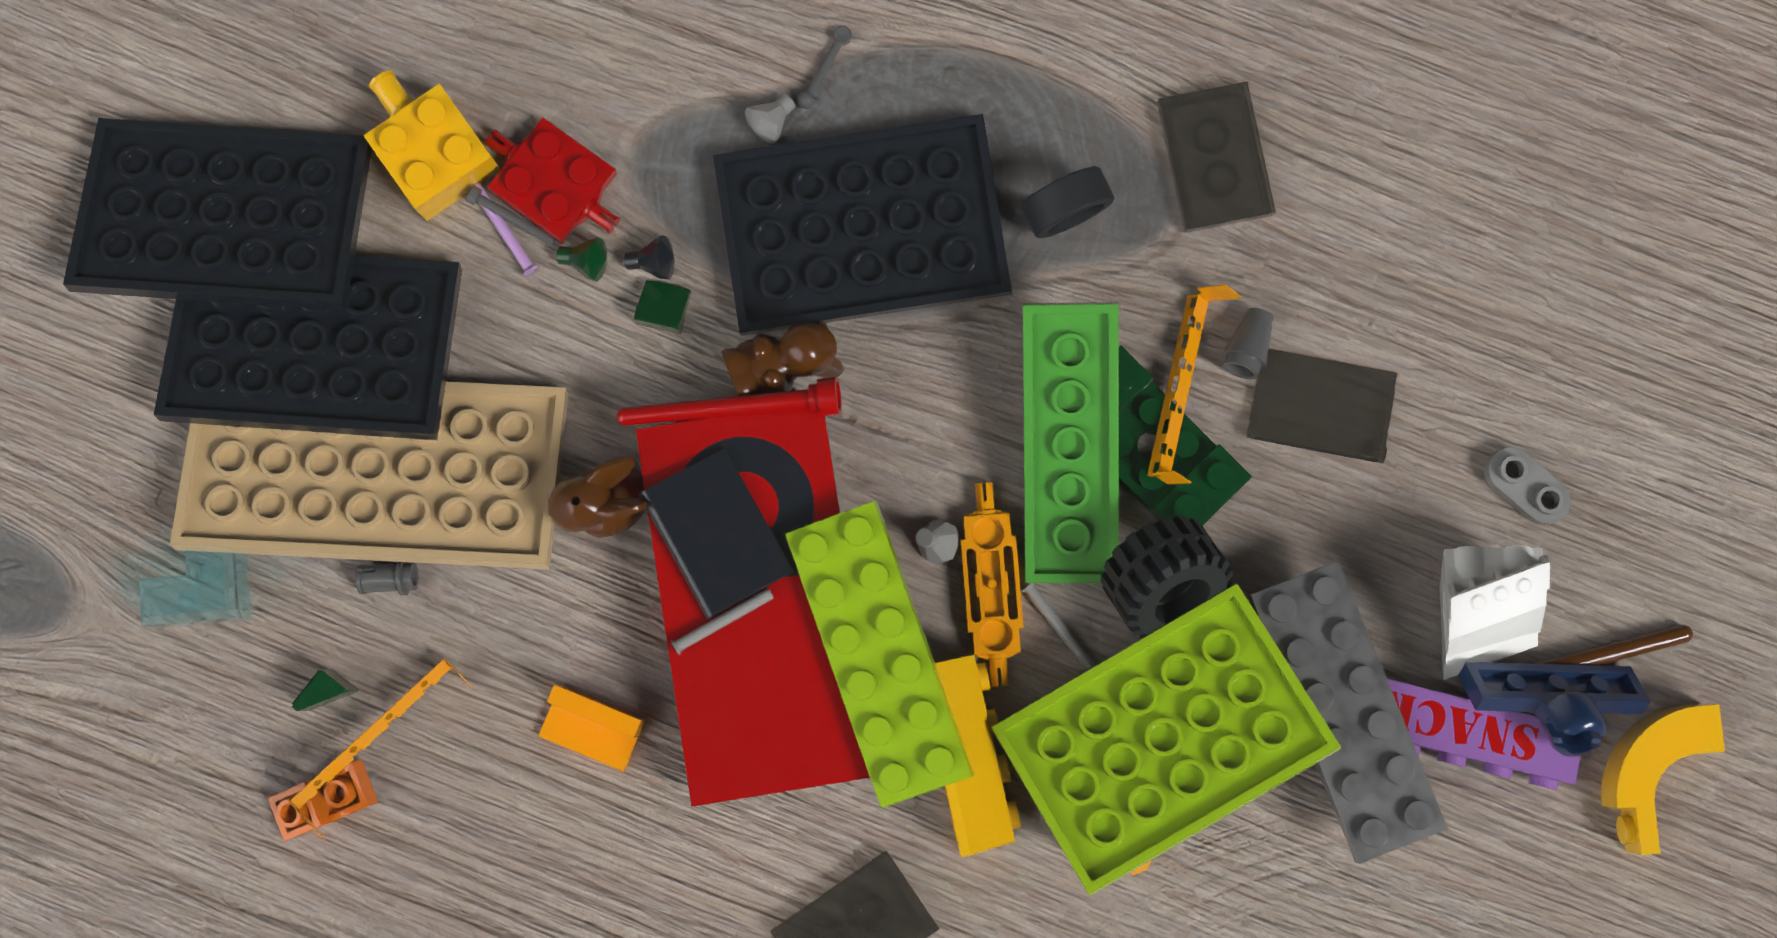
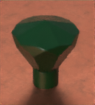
M599 237L588 240L574 248L560 246L556 253V260L558 264L572 266L586 279L598 282L602 278L607 266V246L605 241Z

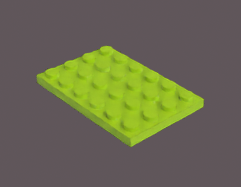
M1238 584L1226 589L991 727L1089 897L1341 749V745Z

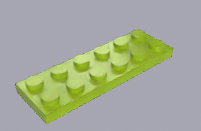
M878 502L866 503L786 533L790 550L880 807L884 808L974 776Z

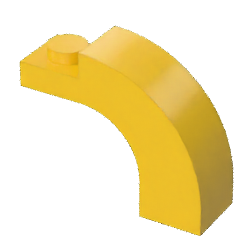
M1719 704L1681 705L1659 710L1633 725L1614 747L1608 758L1602 778L1601 806L1620 808L1621 816L1617 817L1616 829L1619 841L1625 845L1626 852L1639 855L1661 854L1655 810V792L1658 781L1664 771L1680 758L1694 754L1725 752Z

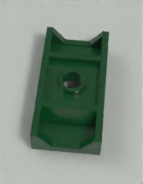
M1120 345L1119 481L1158 521L1164 517L1170 516L1173 519L1179 515L1186 516L1188 520L1193 518L1203 526L1252 476L1220 444L1216 445L1184 413L1171 471H1176L1191 481V483L1166 484L1158 479L1157 476L1149 477L1147 474L1151 459L1144 457L1139 452L1138 440L1140 436L1147 433L1156 435L1165 393L1152 381L1154 377ZM1171 401L1169 409L1175 411L1176 404ZM1165 419L1162 434L1167 433L1170 419ZM1163 443L1162 453L1164 455L1167 447L1166 443ZM1170 448L1168 450L1169 456L1172 455V450ZM1155 462L1153 473L1158 471L1160 462Z

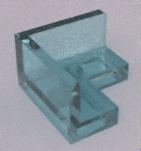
M185 550L186 575L139 579L141 626L163 629L252 620L248 554Z

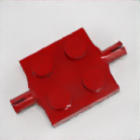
M542 117L530 134L518 144L513 143L496 129L491 132L492 137H487L485 145L505 158L502 169L487 186L489 193L556 241L563 244L575 227L587 221V219L595 222L609 234L614 230L613 225L617 227L620 217L600 205L604 190L617 175L616 169Z

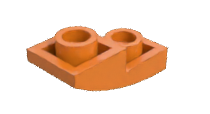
M362 759L349 763L328 784L325 782L322 787L317 789L318 793L312 799H309L300 811L316 828H320L379 803ZM311 780L302 782L267 798L284 842L313 831L309 824L289 803Z

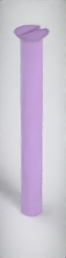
M480 183L475 184V186L483 190L481 195L490 199ZM482 206L523 268V276L532 274L539 266L533 265L504 219Z

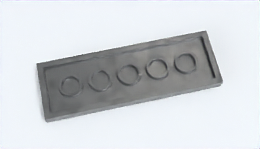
M1339 561L1329 563L1247 595L1254 611L1341 745L1339 751L1316 763V766L1355 862L1361 864L1448 829Z

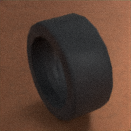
M1092 166L1070 173L1046 185L1029 196L1022 203L1021 208L1035 237L1043 239L1064 232L1094 217L1110 206L1115 197L1101 169Z

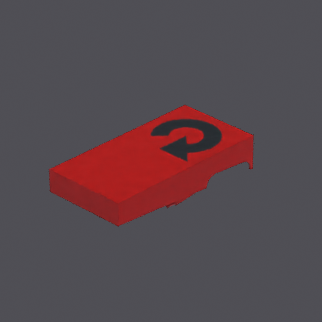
M810 408L681 420L677 421V423L636 429L644 490L725 448L794 571L774 584L707 620L648 513L691 807L870 778L785 535L841 513L826 416H821L820 412L812 413ZM768 588L774 597L772 600L682 650L680 656L678 655L671 640H678Z

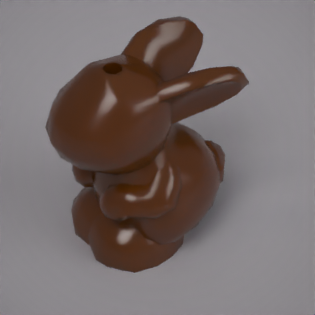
M825 322L798 323L790 327L780 340L765 334H757L753 339L739 343L736 348H727L721 351L738 396L791 391L797 377L816 375L825 378L839 377L844 371L841 361L835 358L837 342Z
M628 457L611 459L585 472L581 476H571L560 482L552 490L548 500V514L554 524L565 532L584 531L598 538L621 534L635 525L643 516L648 505L639 496L644 491L643 477L631 472L635 465L634 459Z

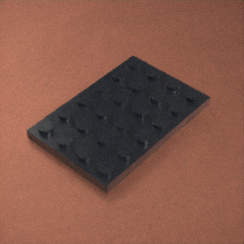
M983 114L713 155L738 327L741 336L789 329L802 322L829 323L1011 295L1012 293Z
M98 118L63 285L69 292L346 311L372 148L363 135Z
M355 255L346 311L176 299L154 416L159 421L438 440L462 267L459 262Z

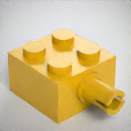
M392 70L384 71L370 81L368 87L375 93L390 117L363 136L411 205L426 221L469 193L473 185L477 183L482 184L501 170L440 83L413 101Z

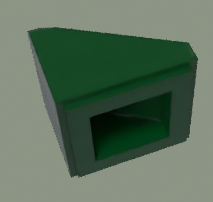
M646 280L633 320L637 325L681 334L691 289Z
M321 669L316 672L293 701L292 708L296 711H311L358 692V689L336 671Z

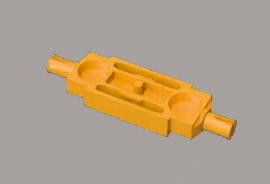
M987 482L985 483L986 501L983 498L982 483L974 484L976 511L963 516L965 540H960L967 633H972L974 656L988 659L990 687H999L998 668L1000 669L1001 686H1010L1007 658L1021 652L1019 629H1023L1024 626L1016 536H1011L1010 513L995 510L994 484ZM1005 547H1009L1012 553L1017 614L1014 620L1009 618L1007 595H1009L1008 573L1005 571L1003 550ZM968 550H972L975 553V583L980 620L977 623L973 622L971 618L966 555Z

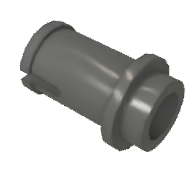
M408 562L381 565L359 564L357 566L358 572L355 574L356 588L359 594L398 591L403 596L408 595L409 591L416 590L419 583L417 565Z

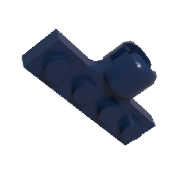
M1465 662L1458 674L1475 711L1533 713L1540 719L1541 726L1552 748L1568 757L1582 756L1599 747L1602 740L1601 736L1608 733L1607 724L1602 713L1643 714L1651 702L1631 666Z

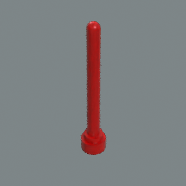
M838 377L817 379V384H809L808 389L623 407L618 410L616 419L619 424L630 426L810 408L812 413L820 412L821 416L841 415V389Z

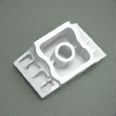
M1513 545L1505 548L1483 549L1476 546H1462L1455 549H1444L1439 586L1442 675L1444 680L1457 676L1465 662L1494 663L1495 661L1538 646V633L1541 632L1546 608V590L1550 589V561L1547 555H1543V548Z

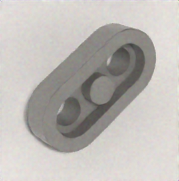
M1508 447L1496 451L1487 459L1484 466V477L1487 484L1530 522L1538 525H1548L1560 521L1567 515L1571 505L1569 491L1564 484L1525 451L1519 448ZM1508 462H1512L1518 467L1519 473L1516 478H1511L1507 475L1506 465ZM1545 492L1551 494L1554 499V505L1551 509L1545 508L1541 502V497Z

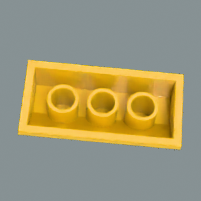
M974 655L935 663L974 772L972 777L944 786L957 847L961 857L1015 842L1013 830L1021 828L1015 800L1006 801L1003 783L1011 782L1005 754L996 756L993 737H996L991 727L998 724L995 708L986 710L982 691L991 690L985 662L976 664Z

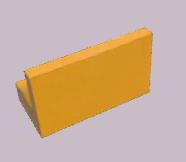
M554 684L547 700L552 705L538 736L625 772L646 719L562 684Z

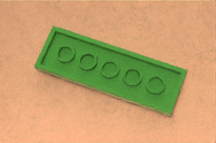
M1119 302L1024 303L1025 583H1102L1101 574L1105 572L1103 568L1105 562L1113 556L1112 551L1119 545Z

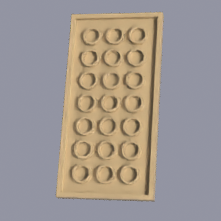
M446 381L438 440L190 423L170 546L175 550L550 570L554 522L548 514V500L552 490L559 484L568 402L567 389L565 387Z

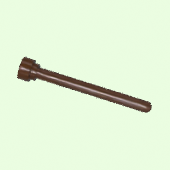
M1678 625L1534 664L1600 666L1687 643L1692 639L1693 631L1687 625Z

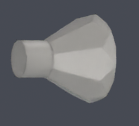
M783 94L773 103L747 107L745 110L747 124L763 141L775 144L780 137L785 116L795 108V104L788 95Z
M942 519L930 521L916 534V542L922 557L937 565L952 560L961 544L956 526Z

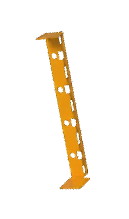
M1225 284L1197 287V290L1201 293L1188 295L1147 474L1149 477L1157 476L1158 479L1166 484L1191 483V481L1176 471L1171 470L1208 303L1242 298V296ZM1192 298H1196L1195 307L1190 308ZM1191 316L1195 317L1193 327L1188 325ZM1197 322L1200 324L1199 330L1196 327ZM1188 335L1186 348L1181 349L1183 336ZM1181 358L1186 359L1184 369L1179 368ZM1188 363H1189L1190 366H1191V370H1190V371L1187 370V364H1188ZM1174 377H1179L1176 391H1171ZM1172 400L1176 401L1175 411L1169 409ZM1178 406L1181 407V413H1178ZM1165 419H1170L1167 433L1162 434ZM1162 443L1167 444L1165 455L1160 453ZM1169 448L1172 450L1171 456L1168 455ZM1155 462H1160L1158 471L1153 473Z
M445 658L289 801L309 826L325 840L326 838L300 811L302 806L318 793L317 789L322 787L325 782L328 784L336 774L354 760L353 756L361 749L365 750L376 737L389 727L388 724L396 716L399 718L416 700H419L425 694L423 691L429 688L431 684L435 685L451 669L472 688Z

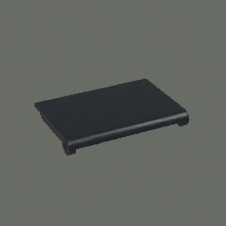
M725 448L647 488L639 494L640 498L647 502L648 506L646 509L707 620L794 572Z

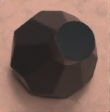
M661 235L640 251L626 252L624 255L626 269H642L660 279L670 280L674 272L675 258L669 238Z

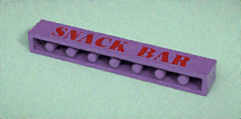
M1387 679L1418 756L1422 747L1437 751V761L1465 767L1467 759L1484 763L1482 772L1511 779L1513 771L1530 775L1528 784L1557 791L1559 782L1575 785L1581 756L1568 757L1553 749L1537 716L1517 711H1475L1470 699Z

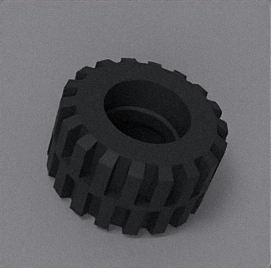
M1178 515L1173 519L1169 516L1161 518L1155 523L1150 522L1142 526V529L1137 532H1132L1125 538L1126 540L1122 544L1117 545L1112 551L1113 556L1106 560L1103 567L1105 572L1101 574L1104 592L1130 631L1135 636L1139 635L1143 639L1230 588L1232 584L1230 578L1233 576V571L1229 566V562L1203 526L1193 518L1188 520L1186 516Z

